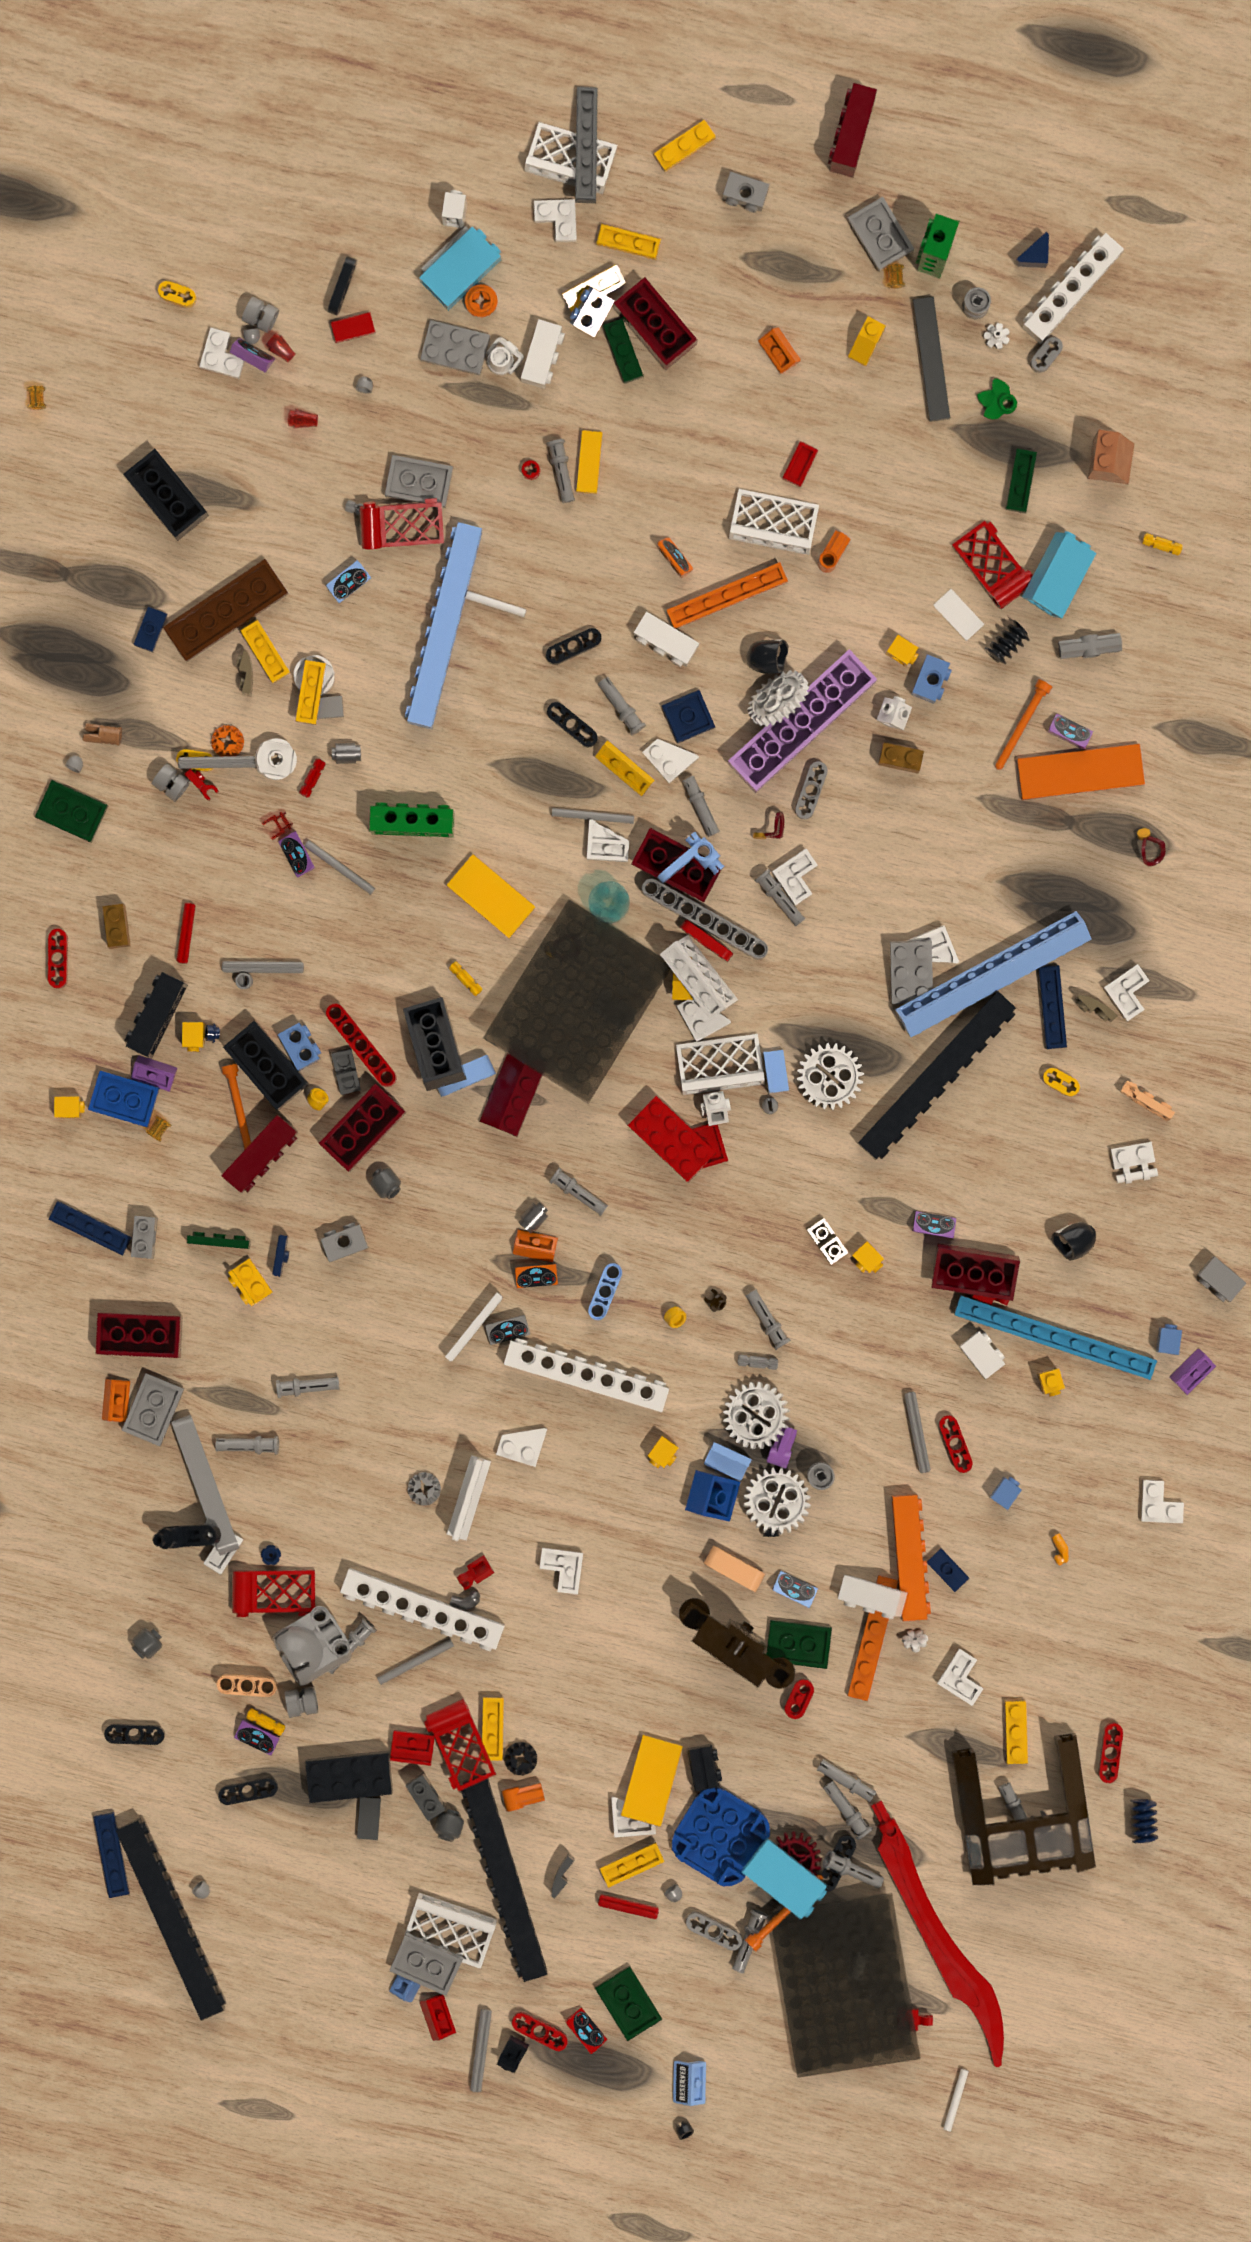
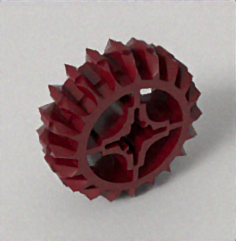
M795 1831L791 1833L792 1838H788V1834L785 1832L783 1833L785 1838L783 1841L777 1836L776 1839L779 1842L777 1846L781 1849L786 1846L787 1854L790 1856V1850H792L793 1855L799 1857L797 1862L800 1864L811 1857L807 1870L816 1876L817 1873L813 1869L820 1870L821 1866L815 1864V1862L822 1861L821 1857H815V1855L821 1853L820 1849L813 1850L817 1843L812 1842L809 1844L810 1836L803 1840L804 1834L800 1832L798 1838H796ZM792 1843L803 1845L808 1849V1852H796Z

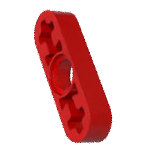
M685 919L679 927L724 961L728 962L733 956L730 950L690 921Z
M53 929L48 936V982L52 987L61 989L68 981V935L62 929ZM58 932L64 937L63 940H60L59 947H64V950H52V946L57 947V942L53 940V936H56ZM55 953H61L64 957L63 962L59 965L54 964L52 961ZM52 967H64V971L59 970V976L63 978L59 985L52 981V978L56 977V970L52 971Z
M943 1416L939 1421V1428L954 1468L958 1472L966 1473L971 1470L973 1462L959 1424L953 1416ZM946 1419L954 1422L951 1428L953 1432L957 1430L958 1435L946 1437V1434H950L947 1428H943ZM953 1438L961 1440L962 1445L960 1449L953 1450L950 1447V1441ZM965 1450L966 1454H962L964 1460L969 1461L966 1464V1469L958 1467L957 1464L960 1463L959 1456L954 1458L953 1454Z
M1114 1722L1107 1724L1103 1732L1098 1775L1105 1783H1113L1118 1777L1123 1729ZM1113 1727H1116V1730L1119 1731V1734L1114 1736V1742H1118V1745L1113 1743L1106 1744V1740L1111 1741V1734L1108 1733V1730H1112ZM1109 1747H1114L1117 1751L1116 1756L1112 1759L1105 1756V1751ZM1104 1760L1109 1763L1116 1762L1115 1766H1110V1771L1114 1774L1109 1776V1779H1106V1776L1102 1774L1103 1771H1107L1108 1767L1107 1764H1103Z
M518 2012L513 2016L512 2026L516 2031L555 2051H562L566 2048L568 2038L564 2032L525 2012ZM525 2017V2022L529 2025L531 2021L535 2022L531 2027L530 2033L527 2032L528 2026H518L517 2018ZM537 2026H543L546 2029V2034L543 2037H537L534 2034V2029ZM550 2030L553 2031L552 2037H562L563 2045L555 2046V2041L549 2038V2042L545 2041L549 2036Z

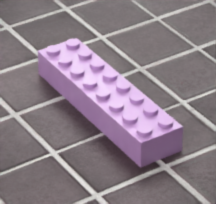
M849 649L809 686L807 690L808 695L804 696L806 700L799 703L801 707L795 708V713H790L788 719L784 717L781 723L776 721L774 726L771 723L767 727L765 726L730 758L727 764L756 794L876 683L877 678Z

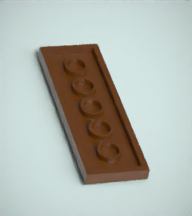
M264 559L163 628L182 657L188 662L289 593L267 560Z

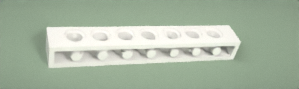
M519 1338L510 1342L504 1365L663 1412L669 1388L666 1387L664 1382L654 1380V1383L647 1382V1377L635 1374L634 1377L627 1376V1371L615 1368L614 1371L606 1369L607 1365L595 1362L594 1365L586 1363L587 1359L575 1356V1359L567 1357L568 1353L559 1350L551 1353L547 1351L548 1347L539 1344L531 1347L527 1345L528 1341ZM529 1350L533 1353L534 1359L531 1362L523 1361L522 1353ZM549 1356L553 1359L554 1364L551 1368H544L542 1366V1359ZM568 1362L573 1365V1372L571 1374H564L561 1367L564 1363ZM586 1368L591 1369L593 1372L592 1379L584 1380L581 1377L582 1370ZM608 1374L612 1376L613 1383L610 1386H604L601 1383L603 1375ZM628 1380L633 1384L630 1392L622 1391L621 1383ZM645 1386L650 1387L653 1391L652 1396L649 1398H643L640 1394L641 1389Z
M349 1568L340 1593L344 1594L343 1598L351 1601H355V1599L364 1601L363 1605L374 1609L375 1606L383 1608L382 1612L394 1616V1613L402 1615L401 1619L411 1623L414 1620L422 1622L421 1626L430 1630H433V1627L441 1629L440 1633L449 1637H452L453 1634L460 1636V1641L472 1644V1641L479 1643V1647L487 1651L496 1650L505 1626L502 1623ZM360 1584H367L369 1586V1593L366 1595L360 1594L358 1586ZM386 1591L389 1595L388 1601L381 1602L377 1597L378 1592ZM399 1598H405L408 1601L406 1609H400L397 1606ZM419 1605L426 1606L428 1609L427 1615L419 1616L416 1608ZM437 1613H445L447 1621L445 1623L437 1622ZM459 1619L464 1620L467 1624L466 1629L458 1630L455 1627V1622ZM480 1626L485 1628L486 1635L482 1638L477 1637L474 1633L475 1628Z

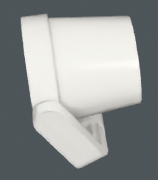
M503 337L497 338L486 352L489 355L487 360L488 367L496 375L507 373L511 375L524 359L523 354L518 351V348ZM500 342L504 347H496V346H497V344ZM513 355H515L518 358L515 364Z

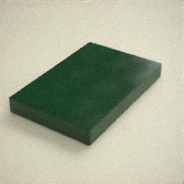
M51 780L35 818L92 843L108 805Z
M770 1620L766 1655L772 1659L785 1658L793 1665L827 1669L832 1627Z
M631 1966L626 1967L595 1987V1990L627 2042L663 2020Z

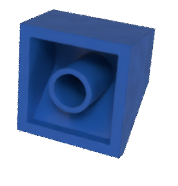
M696 1470L685 1510L730 1522L740 1481Z

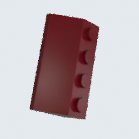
M650 828L631 865L658 878L666 868L690 848ZM693 858L665 883L705 902L721 870L714 875L709 867L704 869Z
M510 1046L479 1122L518 1137L549 1060Z
M277 1115L221 1176L240 1193L244 1191L248 1193L256 1185L253 1181L258 1176L262 1178L269 1171L268 1165L272 1161L277 1162L283 1156L282 1150L287 1145L291 1147L296 1142L298 1132L281 1116Z
M937 1243L931 1288L1013 1301L1020 1258L1015 1255Z

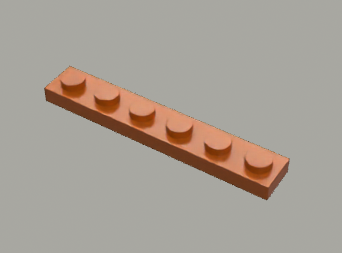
M779 562L666 611L673 628L678 629L788 582V579Z
M878 1575L876 1583L896 1589L898 1580ZM875 1611L874 1614L868 1612L847 1694L849 1697L868 1701L889 1620L881 1616L882 1612Z

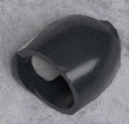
M761 640L753 643L746 656L747 665L749 668L760 673H782L788 654V643L785 640ZM780 647V654L777 657L778 649Z
M1085 1222L1068 1224V1226L1054 1232L1051 1236V1241L1066 1259L1072 1261L1090 1252L1095 1245L1096 1231ZM1060 1236L1067 1241L1066 1244H1063V1242L1060 1240Z

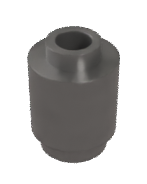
M335 743V747L331 748L332 760H336V764H350L361 761L360 745H355V743Z
M532 1203L520 1217L521 1220L518 1223L529 1233H532L533 1230L536 1231L548 1218L546 1214L548 1210L541 1203L537 1205Z

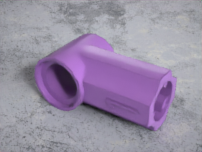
M790 1427L781 1429L785 1434L784 1436L777 1435L779 1441L774 1442V1445L771 1446L767 1463L786 1469L792 1453L791 1448L797 1434V1430Z

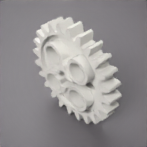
M789 670L787 674L783 671L780 676L776 674L773 680L769 678L767 684H761L762 688L756 690L757 695L751 697L753 701L748 703L750 707L747 708L749 716L756 724L760 726L764 724L766 727L770 723L774 726L776 721L781 723L784 717L788 719L790 713H795V708L801 707L799 703L806 700L804 696L808 695V681L796 670L794 672Z
M826 1043L825 1049L818 1045V1052L810 1049L812 1056L810 1057L805 1054L804 1057L807 1062L800 1061L804 1068L797 1070L798 1073L802 1074V1077H798L797 1081H803V1084L798 1088H805L806 1090L802 1096L809 1094L808 1102L815 1100V1107L822 1103L824 1110L827 1105H830L831 1109L834 1110L835 1104L842 1108L843 1101L850 1104L848 1098H856L853 1092L861 1091L857 1084H863V1081L859 1080L858 1077L864 1075V1073L857 1070L862 1064L856 1065L854 1063L858 1057H850L853 1051H849L846 1054L845 1046L838 1050L836 1043L833 1049H830L829 1043ZM827 1056L832 1057L835 1061L834 1066L831 1068H827L823 1064V1060ZM816 1064H819L828 1073L834 1072L833 1077L843 1084L845 1088L841 1089L833 1080L826 1081L827 1076L816 1068ZM841 1070L849 1071L850 1079L848 1081H842L839 1078ZM813 1072H818L821 1075V1081L817 1084L810 1080V1075ZM833 1085L836 1087V1096L830 1097L826 1094L827 1086Z
M750 1382L749 1388L743 1384V1391L735 1389L737 1396H729L732 1403H725L729 1410L723 1411L724 1414L728 1415V1418L724 1419L723 1422L730 1424L725 1429L728 1431L733 1430L730 1437L738 1436L736 1443L743 1441L744 1447H748L750 1444L751 1449H755L758 1444L760 1449H764V1443L771 1447V1440L778 1442L777 1435H785L781 1429L788 1428L784 1424V1421L790 1420L789 1417L785 1416V1413L790 1412V1409L784 1408L788 1401H781L784 1395L782 1393L776 1395L778 1389L774 1387L770 1390V1384H766L764 1388L762 1382H758L756 1387L753 1382ZM757 1396L759 1402L753 1407L750 1403L751 1398ZM745 1404L752 1411L758 1412L760 1417L771 1423V1427H768L763 1421L755 1419V1415L745 1410L742 1405ZM769 1408H774L775 1415L769 1419L767 1411ZM745 1412L747 1419L744 1423H740L739 1415ZM761 1424L763 1432L760 1435H756L755 1428Z
M772 1468L771 1474L764 1470L763 1477L756 1474L757 1481L750 1480V1484L753 1487H746V1491L750 1493L744 1495V1499L749 1502L744 1503L743 1506L750 1508L746 1511V1515H752L750 1522H758L756 1528H759L761 1525L764 1526V1533L768 1529H771V1535H774L775 1530H778L779 1534L782 1535L783 1529L790 1533L791 1526L798 1529L797 1521L804 1523L802 1516H808V1512L805 1509L810 1508L811 1504L805 1501L810 1500L811 1496L805 1495L808 1488L801 1487L804 1484V1480L796 1481L798 1474L793 1478L790 1476L791 1470L786 1474H783V1468H780L779 1473H776L775 1469ZM774 1484L777 1487V1491L769 1492L766 1489V1485ZM785 1485L780 1503L773 1517L770 1518L769 1514L774 1505V1500L777 1498L781 1486ZM793 1492L796 1495V1499L788 1500L785 1497V1493ZM762 1502L768 1504L769 1510H760L758 1504ZM781 1510L787 1512L788 1518H779L777 1512Z

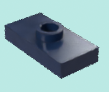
M148 607L133 645L153 653L168 614Z
M280 1235L278 1238L272 1272L273 1276L282 1277L283 1265L288 1263L290 1251H287L286 1248L289 1236Z
M942 1548L927 1560V1564L954 1592L970 1579Z

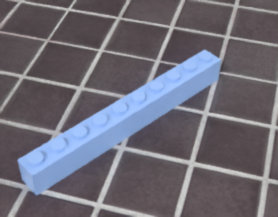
M458 522L457 527L452 528L450 539H453L452 547L447 548L445 559H448L447 567L443 566L440 575L443 583L441 587H437L435 598L438 599L436 607H432L430 618L433 619L432 626L427 627L425 638L428 639L427 645L422 646L420 658H423L422 665L417 666L415 678H418L416 686H412L410 698H413L412 704L407 706L405 712L408 724L428 729L433 728L482 535V528Z
M1075 911L895 1010L909 1036L913 1037L1056 958L1065 955L1078 946L1083 945L1091 940V936L1084 920Z

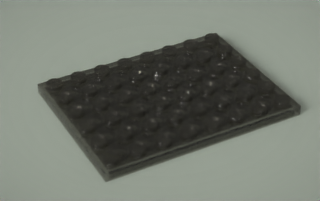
M568 900L483 1039L584 1102L589 1103L671 968L661 956L576 903Z
M892 1893L812 1905L814 1909L807 1918L804 1916L800 1919L790 1912L772 1930L797 2078L921 2059ZM780 1910L769 1912L770 1920H771Z

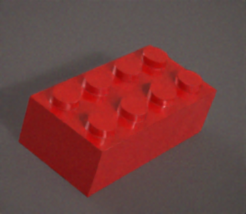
M657 1096L628 1124V1127L687 1183L716 1155V1152Z

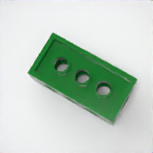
M937 213L934 219H929L915 263L919 265L917 271L941 278L960 221Z
M375 803V806H370L369 831L372 835L454 838L455 812L453 809H450L449 805H437V808H430L427 804H417V807L413 808L404 803H396V807H389L388 803ZM390 815L397 816L394 823L387 822V818ZM410 816L418 817L414 824L407 823ZM430 817H437L438 822L436 824H428Z

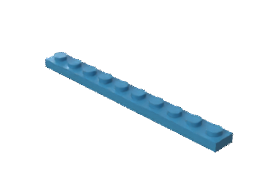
M960 1296L954 1313L955 1316L1149 1380L1152 1378L1157 1360L964 1296Z

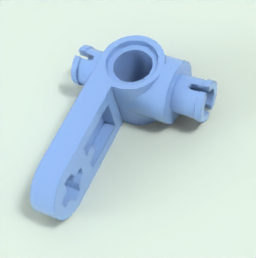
M694 832L691 834V837L689 836L685 839L691 848L658 876V879L662 883L666 882L693 858L704 869L709 867L714 875L725 866L718 860L720 855L705 837L701 839ZM702 846L709 849L710 853L706 857H701L697 852Z

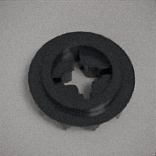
M517 1742L507 1749L504 1762L507 1769L514 1775L523 1776L531 1773L536 1767L537 1753L530 1744ZM525 1751L524 1758L529 1763L522 1762L521 1765L517 1767L518 1760L515 1759V1757H513L512 1755L520 1756L521 1753Z

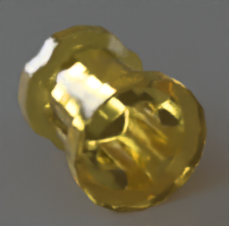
M893 264L886 266L889 276L887 288L898 289L905 287L902 274L904 265Z
M44 386L27 387V392H29L28 409H46L43 393L45 391Z
M156 1115V1120L150 1129L146 1130V1133L161 1142L162 1135L172 1125Z

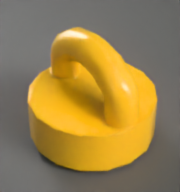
M319 1088L312 1089L307 1095L308 1104L317 1111L322 1110L329 1101L326 1092Z
M675 1306L665 1313L664 1320L670 1327L679 1328L685 1323L687 1315L680 1307Z

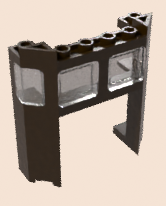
M1075 1733L1054 1736L1055 1745L1058 1749L1067 1812L986 1824L975 1751L973 1748L952 1751L969 1872L973 1885H995V1876L998 1879L1010 1878V1874L1018 1873V1876L1030 1875V1871L1038 1870L1039 1873L1051 1872V1868L1059 1867V1870H1068L1072 1868L1071 1865H1075V1870L1079 1873L1096 1867L1078 1742Z

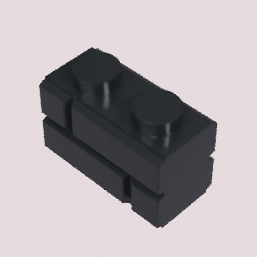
M711 1744L687 1748L695 1791L719 1787V1781H722L721 1770L716 1769L715 1761H718L717 1749H712Z

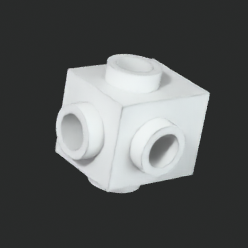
M894 696L893 699L885 697L877 721L888 727L904 730L912 707L905 704L906 700L897 696Z
M723 1091L703 1094L704 1103L700 1105L702 1116L707 1115L708 1125L728 1123L727 1111H731L729 1098L725 1099Z

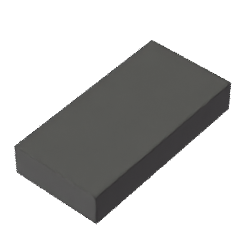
M360 1798L357 1839L378 1840L381 1798Z

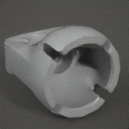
M322 1606L315 1607L309 1614L276 1632L272 1637L276 1649L283 1651L280 1654L281 1659L300 1686L307 1685L336 1666L347 1663L351 1659L350 1645L344 1633L329 1611ZM320 1615L325 1616L323 1621L315 1620ZM341 1648L347 1650L346 1653L342 1655L336 1653Z

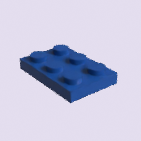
M99 1071L88 1110L148 1128L160 1088Z

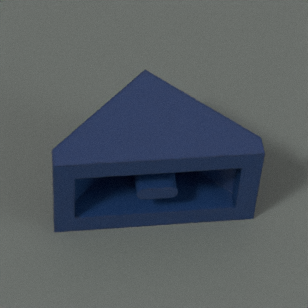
M1045 232L1016 259L1014 264L1017 267L1046 268L1048 265L1049 234Z

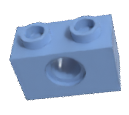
M927 654L911 695L933 704L936 699L941 700L944 688H941L944 680L948 681L952 671L949 669L950 663ZM929 675H935L938 678L936 685L928 683L927 677Z

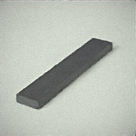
M577 87L575 203L596 204L598 88Z
M934 297L913 299L929 421L950 419Z

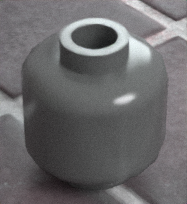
M379 1168L372 1174L373 1178L370 1185L380 1198L391 1199L400 1192L401 1180L391 1169L386 1168L382 1170Z
M143 1628L132 1639L133 1646L131 1648L142 1659L145 1657L151 1659L162 1648L160 1641L162 1637L154 1628L151 1631Z
M447 1809L446 1813L443 1812L438 1815L434 1831L438 1834L439 1839L453 1842L454 1839H458L461 1836L464 1820L459 1817V1812Z

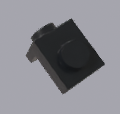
M511 2035L500 2054L497 2065L506 2071L515 2073L529 2044Z

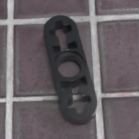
M346 257L329 303L328 313L339 315L357 265V259Z
M590 628L547 649L546 659L552 665H559L600 645L602 640L601 633L595 628ZM589 633L598 635L595 643L588 641L585 643L587 647L583 648L580 637L583 636V640L589 638ZM571 641L579 643L580 648L577 652L569 651L568 644ZM564 645L565 651L569 656L565 657L564 653L559 655V660L550 659L551 651L560 652L562 651L560 646Z
M554 702L549 705L547 709L549 719L586 748H591L597 743V733L563 704ZM553 707L555 709L560 707V713L563 716H565L566 713L569 714V716L565 718L563 724L560 723V721L562 720L561 717H559L558 715H556L555 717L552 716L553 711L551 709ZM571 719L576 720L579 724L578 728L574 731H570L566 727L567 722ZM582 726L585 727V729L583 730L585 734H593L592 743L590 741L585 743V738L581 734L579 735V737L575 735L580 732Z
M111 1724L106 1728L104 1737L112 1744L158 1745L164 1740L165 1731L158 1725ZM116 1728V1732L123 1733V1728H126V1740H122L123 1736L121 1735L112 1739L109 1732ZM131 1729H138L141 1736L138 1740H132L129 1737ZM144 1729H147L146 1733H153L154 1730H157L161 1737L154 1741L153 1737L147 1736V1741H143Z
M267 1777L226 1785L219 1791L218 1798L224 1805L268 1798L276 1794L278 1783L275 1779ZM266 1782L274 1785L271 1793H268L267 1790H261V1795H257L258 1788L256 1783H259V1787H264ZM244 1786H252L254 1795L251 1797L244 1796L242 1792ZM236 1787H239L241 1799H237L238 1795L232 1796L230 1801H227L225 1797L223 1798L222 1795L225 1794V1790H229V1793H234L237 1791Z
M842 1835L833 1849L835 1855L844 1858L842 1854L836 1853V1851L839 1850L841 1852L843 1849L841 1842H846L849 1839L852 1847H847L844 1854L848 1855L847 1858L851 1859L856 1849L855 1839L850 1835ZM823 1868L820 1875L827 1879L830 1872ZM829 1868L832 1872L838 1873L837 1871ZM834 1874L832 1875L831 1881L833 1884L827 1885L825 1888L827 1892L836 1888L841 1875L838 1874L837 1877Z

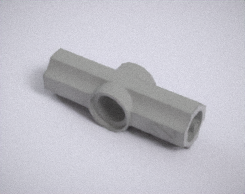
M1120 633L1102 636L1093 634L1082 636L1080 639L1059 641L1060 659L1092 658L1105 653L1122 651Z

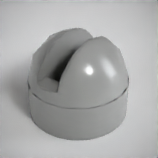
M260 329L243 330L245 341L248 344H256L260 338Z
M365 376L361 377L357 381L356 390L366 394L372 393V380L370 378L367 379Z
M74 755L67 760L65 766L76 773H80L83 761L79 756Z
M240 973L237 975L235 982L238 988L249 989L253 985V978L248 973ZM244 976H247V986H246V982H245V977H244Z
M767 1098L762 1103V1110L766 1114H774L778 1110V1102L774 1098ZM768 1101H772L773 1111H769Z
M202 1880L193 1888L192 1893L197 1898L204 1899L208 1897L210 1889L208 1884Z
M673 1884L665 1891L664 1895L671 1902H677L682 1898V1890L677 1884Z

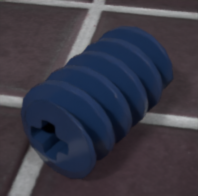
M1149 1799L1130 1800V1802L1136 1803V1806L1130 1809L1137 1812V1814L1131 1816L1132 1819L1137 1820L1136 1823L1131 1824V1827L1137 1828V1831L1132 1832V1835L1138 1837L1132 1843H1150L1157 1840L1158 1835L1153 1833L1158 1831V1827L1152 1824L1158 1821L1157 1818L1151 1817L1157 1814V1810L1151 1809L1157 1803Z

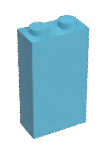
M473 226L419 277L420 282L448 311L467 294L470 288L475 286L501 261L500 249L494 243L490 245L485 240L487 236L480 229L476 231Z
M1068 531L1055 533L1022 598L1048 615L1061 619L1065 615L1096 555L1090 549L1091 546L1089 544L1077 541L1075 539L1076 536Z
M768 1838L765 1839L741 1870L744 1875L800 1919L804 1916L807 1918L814 1909L812 1906L816 1900L820 1901L827 1893L825 1890L827 1885Z

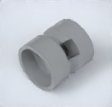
M972 288L967 292L963 301L962 308L964 314L974 320L983 318L989 310L991 297L983 288Z
M252 297L244 310L242 321L252 326L257 324L258 329L269 333L276 322L279 309L270 304L265 306L262 300ZM262 312H265L262 320H260L259 318Z
M167 763L157 773L151 784L160 791L165 790V795L175 802L185 792L191 781L182 774L177 775V770Z
M817 1462L809 1467L807 1479L813 1488L825 1490L833 1484L835 1474L828 1464Z
M314 1686L303 1688L301 1692L297 1689L285 1691L289 1718L301 1716L303 1712L306 1715L318 1713V1702Z

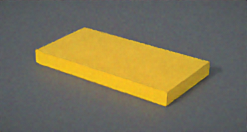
M474 854L471 855L446 885L509 939L536 908Z
M645 1735L642 1736L621 1816L661 1827L683 1746Z

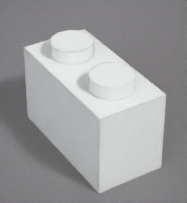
M451 190L450 193L445 192L442 211L443 226L464 228L467 200L466 195H462L463 192Z
M977 1331L962 1343L959 1348L982 1377L987 1379L1005 1365L1003 1362L1005 1357L998 1348L996 1350L990 1345L992 1340L985 1332L981 1334L980 1331Z

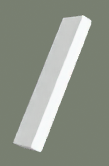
M498 1292L494 1295L445 1358L450 1362L456 1358L501 1302L503 1296Z

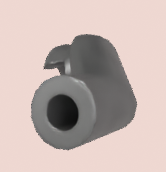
M471 1591L469 1596L465 1598L452 1595L449 1605L468 1610L478 1605L480 1594L477 1591Z

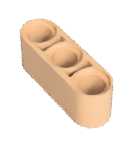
M714 1545L704 1561V1564L754 1592L758 1590L766 1575Z
M224 1674L217 1681V1689L223 1694L270 1697L277 1691L278 1683L276 1679L270 1676ZM223 1679L231 1680L232 1687L230 1689L222 1687L221 1682ZM250 1680L253 1684L252 1690H244L242 1682ZM266 1681L271 1682L274 1687L273 1691L266 1692L263 1689V1683Z

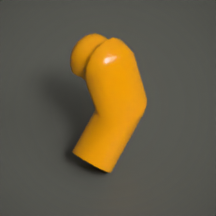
M1059 1533L1051 1539L1059 1551V1554L1055 1555L1054 1559L1061 1566L1069 1560V1548Z

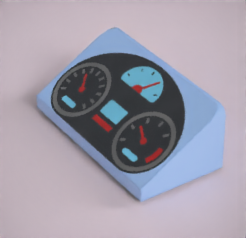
M357 560L330 581L326 588L338 603H341L370 580L371 577Z
M780 1571L772 1590L810 1608L818 1588Z

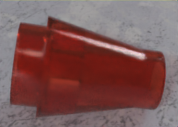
M277 333L265 344L269 348L268 351L284 359L287 363L296 355L283 336H279Z
M296 408L289 410L288 426H292L293 429L317 427L318 415Z

